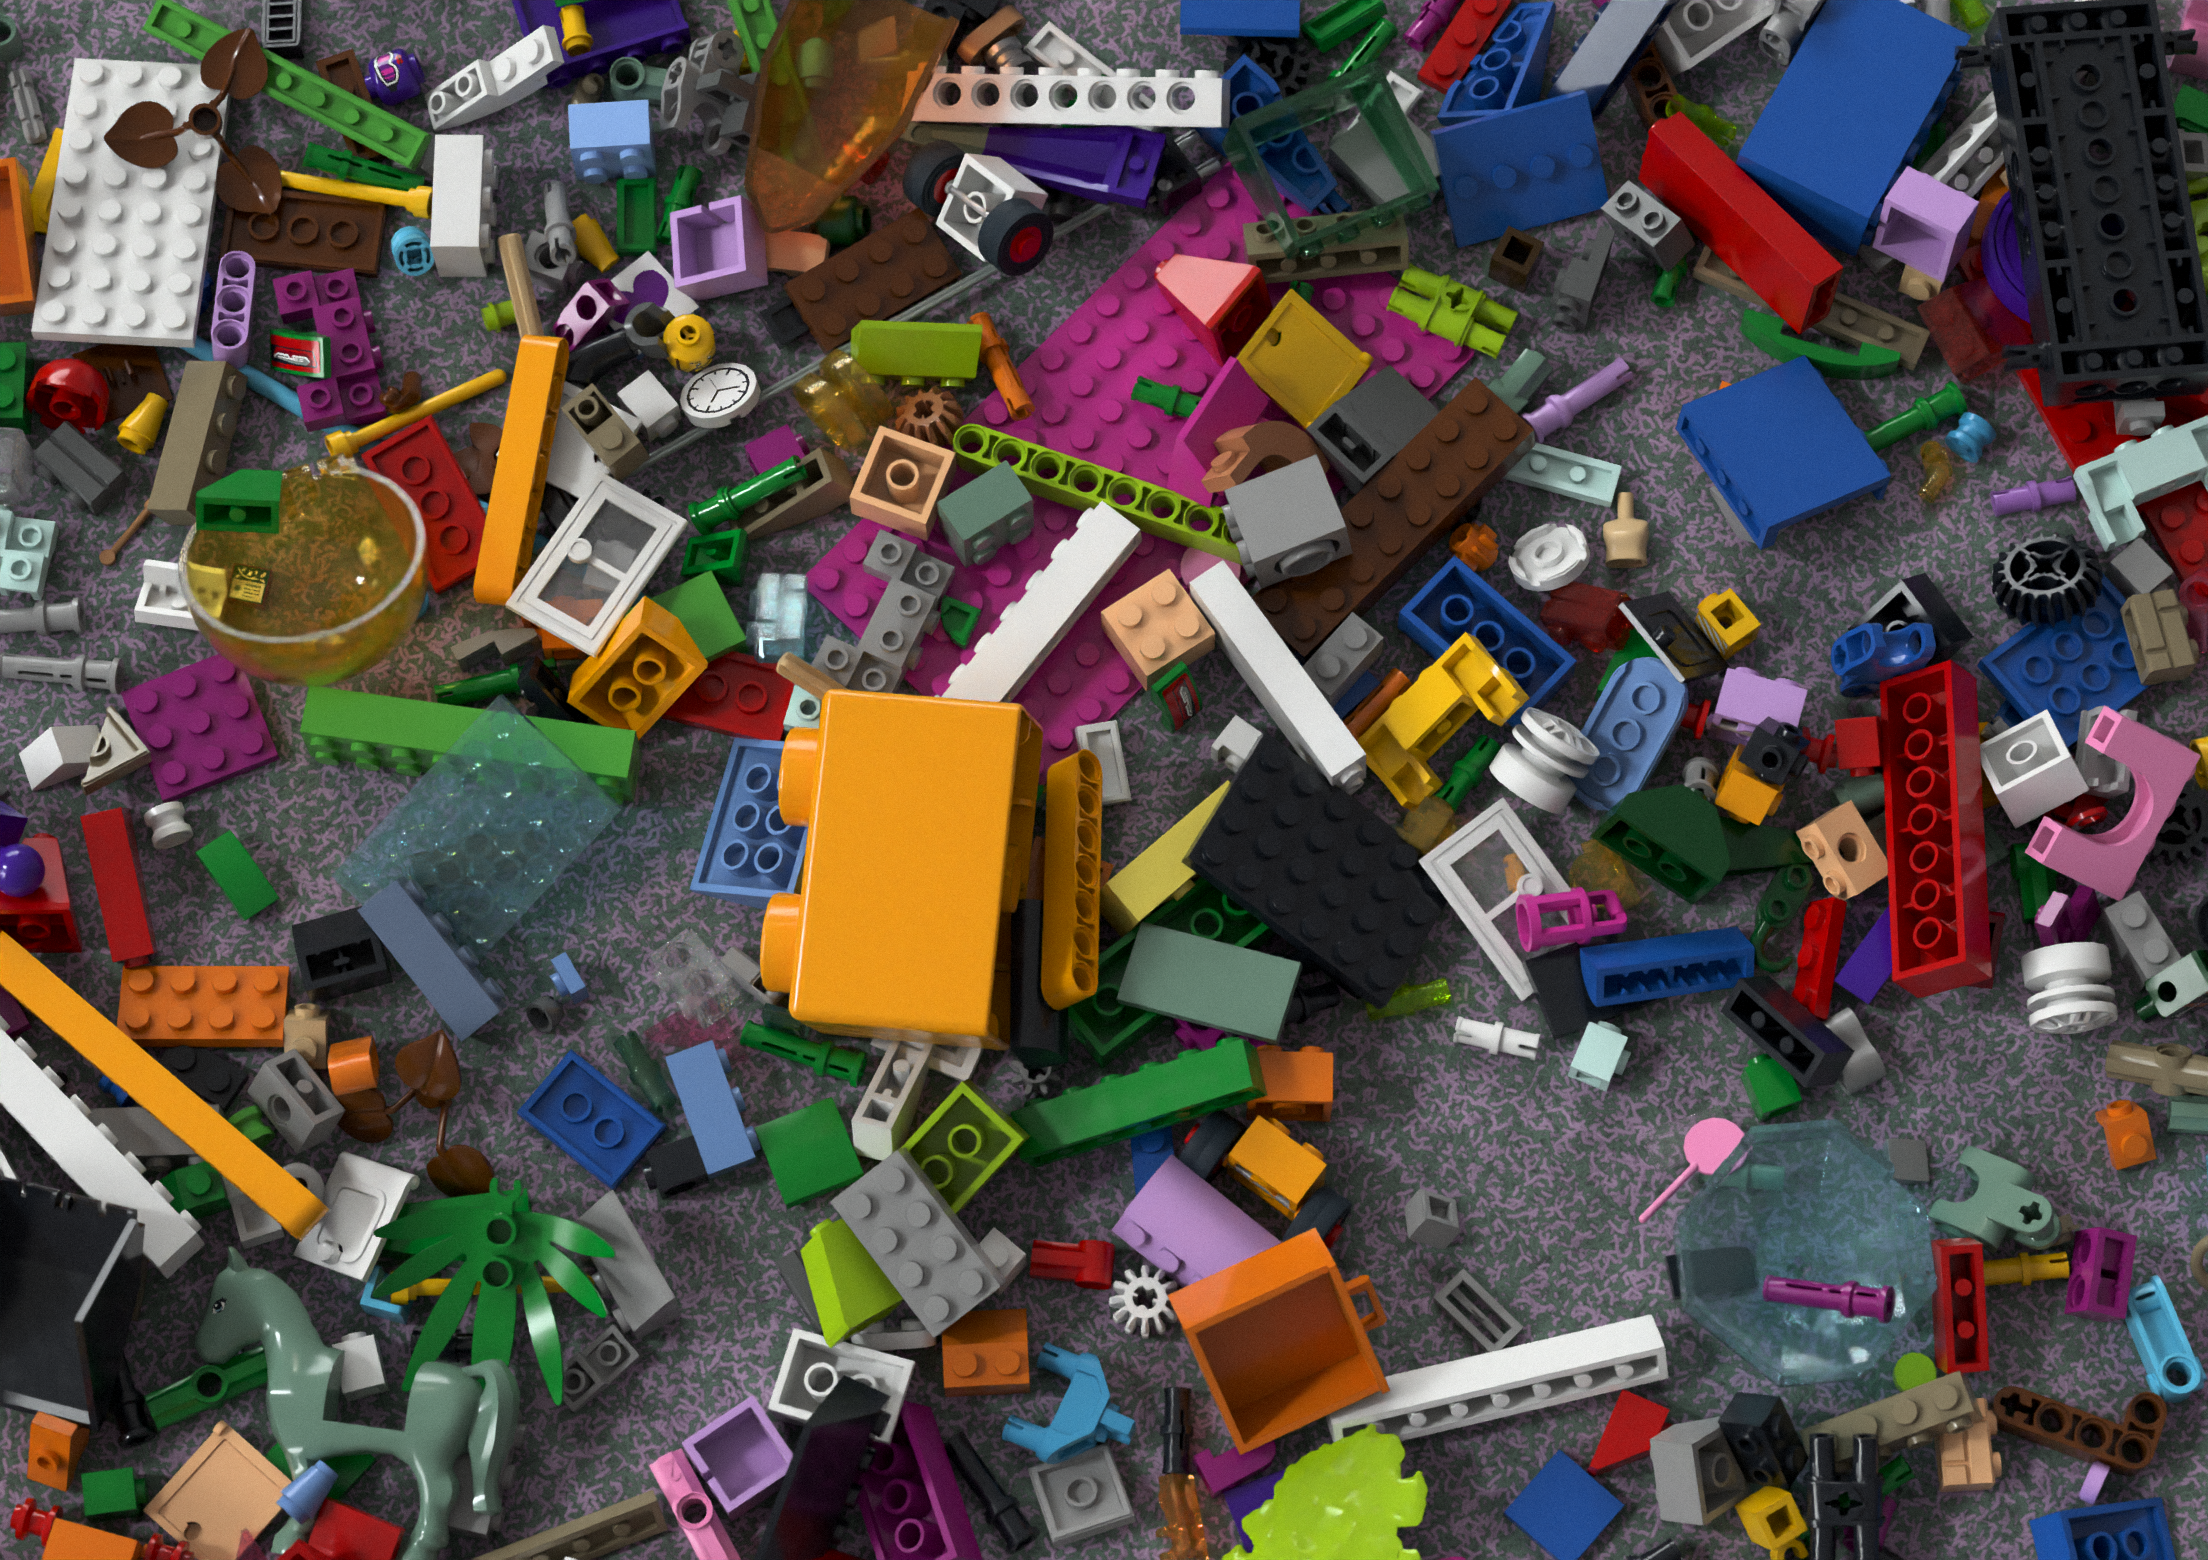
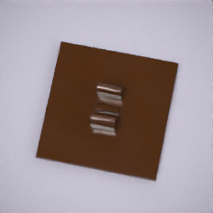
M104 343L72 354L73 359L85 360L95 367L107 381L110 404L104 423L130 415L149 392L161 396L167 402L173 400L155 346Z

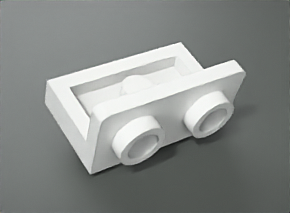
M145 560L143 565L144 584L134 609L135 622L215 633L225 606L223 602L226 588L225 571L208 567Z

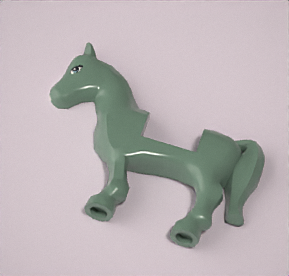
M227 1247L228 1266L216 1276L213 1282L209 1306L194 1337V1347L205 1363L218 1365L230 1361L245 1346L257 1341L262 1342L268 1369V1386L265 1399L270 1427L285 1455L293 1481L311 1466L315 1465L319 1459L325 1462L334 1457L384 1454L394 1455L408 1464L417 1479L420 1511L417 1523L408 1542L399 1548L395 1560H437V1552L448 1545L449 1531L447 1524L449 1515L460 1492L459 1480L453 1470L456 1459L462 1455L468 1454L470 1459L474 1512L488 1516H495L501 1512L502 1504L498 1494V1479L506 1456L514 1442L521 1395L516 1378L505 1362L489 1359L463 1368L440 1362H425L422 1364L415 1375L411 1387L404 1431L336 1422L345 1351L330 1348L323 1344L311 1323L308 1311L296 1291L291 1289L275 1274L265 1269L249 1267L243 1256L235 1248ZM476 1379H485L486 1386L484 1391L482 1389L480 1382ZM321 1506L313 1520L308 1518L303 1525L290 1516L286 1525L275 1534L271 1552L283 1554L298 1539L308 1544Z

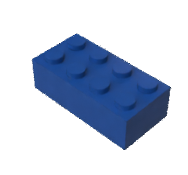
M1455 555L1399 612L1397 628L1435 661L1465 632L1479 639L1498 665L1508 670L1529 696V699L1506 721L1512 728L1518 724L1524 725L1521 716L1528 707L1542 710L1574 675L1577 660Z

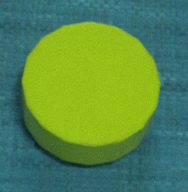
M1911 1352L1902 1356L1893 1369V1381L1900 1392L1936 1379L1934 1363L1928 1356L1921 1353Z

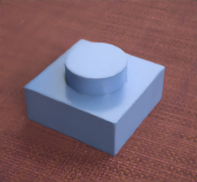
M566 952L551 959L555 973L550 975V979L560 996L564 997L569 994L574 1004L588 998L587 988Z

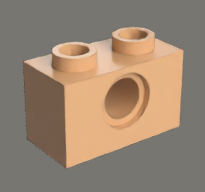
M1852 800L1830 809L1796 831L1803 851L1812 859L1823 877L1825 888L1836 898L1846 900L1856 896L1888 875L1887 859ZM1839 848L1844 854V859L1840 855Z

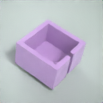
M1907 166L1885 197L1879 219L1881 222L1878 224L1872 247L1944 283L1966 251L1979 201L1969 197L1962 191H1957L1933 179L1926 173H1921Z
M742 195L711 202L709 203V209L699 205L670 213L674 287L699 302L768 285L763 209Z
M753 1395L681 1442L686 1455L705 1483H708L711 1492L731 1522L780 1490L793 1453Z

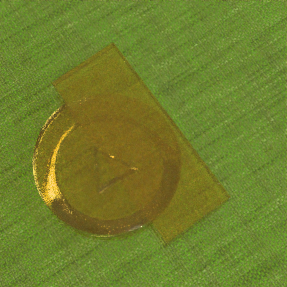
M1590 839L1580 844L1584 854L1580 855L1570 868L1568 876L1570 889L1582 887L1585 892L1612 890L1621 901L1624 910L1642 902L1618 854L1595 839ZM1602 904V905H1595L1596 908H1604V907H1605V905H1603V904Z

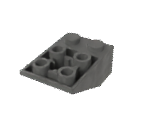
M1389 365L1334 402L1306 428L1305 433L1313 439L1331 465L1329 470L1356 495L1440 411Z

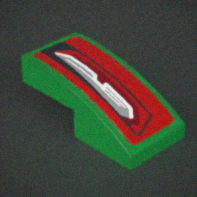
M286 328L269 329L270 369L301 376L331 377L330 337L317 332L298 333Z
M1182 660L1151 686V701L1162 711L1161 723L1172 735L1203 709L1197 685L1188 667Z

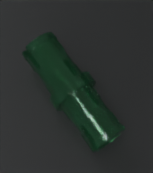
M634 1030L627 1032L628 1040H626L623 1034L614 1041L613 1046L630 1070L629 1078L633 1085H639L652 1106L653 1112L655 1114L663 1113L662 1105L668 1110L677 1103L678 1099L661 1075L662 1067L658 1060L650 1057L637 1032Z

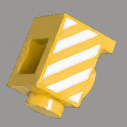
M1731 588L1720 595L1716 592L1710 594L1697 606L1698 613L1695 624L1720 652L1725 661L1756 640L1761 623ZM1719 622H1726L1730 627L1725 630Z

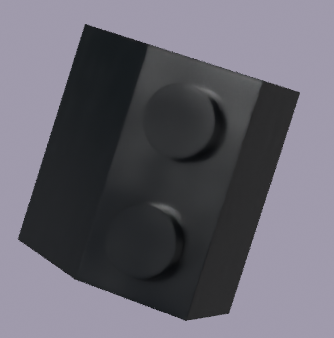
M1926 573L1902 579L1848 628L1850 631L1863 623H1880L1883 625V632H1891L1906 628L1912 623H1930L1933 627L1936 648L1933 657L1924 668L1947 661L1974 637ZM1920 636V638L1918 639V642H1919L1920 649H1921V636Z

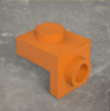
M2117 1100L2107 1104L2106 1109L2095 1112L2097 1122L2104 1127L2111 1163L2116 1170L2157 1159L2147 1112L2137 1103L2130 1100Z

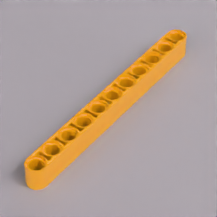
M4 931L0 932V986L301 1242L329 1211V1208Z

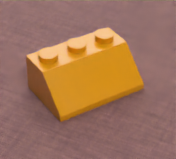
M644 596L619 623L597 657L589 656L572 674L567 703L602 726L636 731L639 740L707 668L708 662L678 617Z

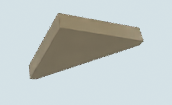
M112 705L106 708L107 715L101 732L97 734L86 776L81 781L82 791L85 796L152 762L150 751Z

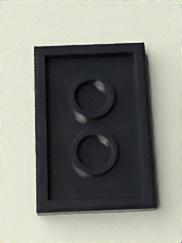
M1638 920L1627 923V929L1623 933L1592 937L1589 944L1580 945L1578 942L1524 961L1522 964L1554 1040L1586 1029L1589 1021L1598 1024L1599 1021L1605 1022L1669 998L1664 997L1596 1007L1587 993L1581 969L1580 948L1646 939Z

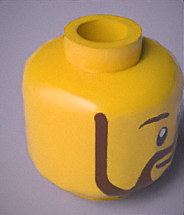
M683 314L674 318L666 326L663 333V342L666 344L669 357L666 358L677 370L697 372L706 368L712 362L716 353L715 334L711 325L703 317L694 314Z

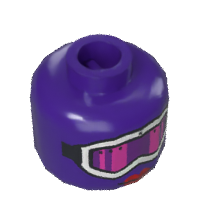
M401 48L371 59L368 65L370 75L364 77L365 85L372 99L380 97L381 101L387 106H394L418 96L421 93V84L426 82L416 55L414 53L408 54Z

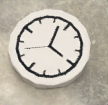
M723 363L706 368L692 377L682 390L680 402L684 414L695 426L708 429L720 428L732 424L730 419L737 415H740L741 418L748 415L758 403L761 390L754 372L746 365Z

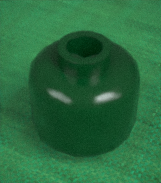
M855 195L825 196L819 201L817 209L813 210L810 214L811 232L828 240L830 248L850 247L864 239V237L869 236L871 232L872 219L868 205L863 204L861 199Z

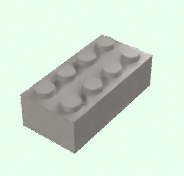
M905 1147L896 1150L830 1201L933 1338L1007 1283Z

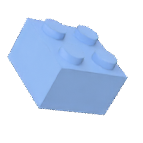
M648 100L568 105L570 151L577 181L584 180L590 184H600L606 182L609 178L645 179L648 176L657 175L655 132Z

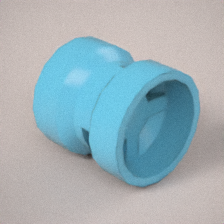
M407 226L399 229L391 239V250L396 265L401 272L409 276H419L431 269L434 257L429 237L424 230L416 226Z

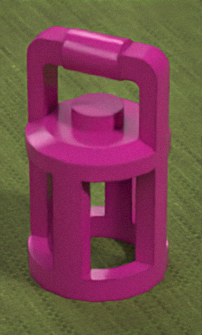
M1573 887L1569 892L1533 896L1530 893L1521 894L1517 897L1516 901L1517 929L1522 947L1526 952L1539 951L1544 946L1573 942L1585 945L1590 943L1592 937L1623 933L1627 929V914L1621 901L1612 890L1585 892L1582 887ZM1603 904L1611 920L1598 922V913L1595 905ZM1567 910L1569 925L1542 929L1541 913Z

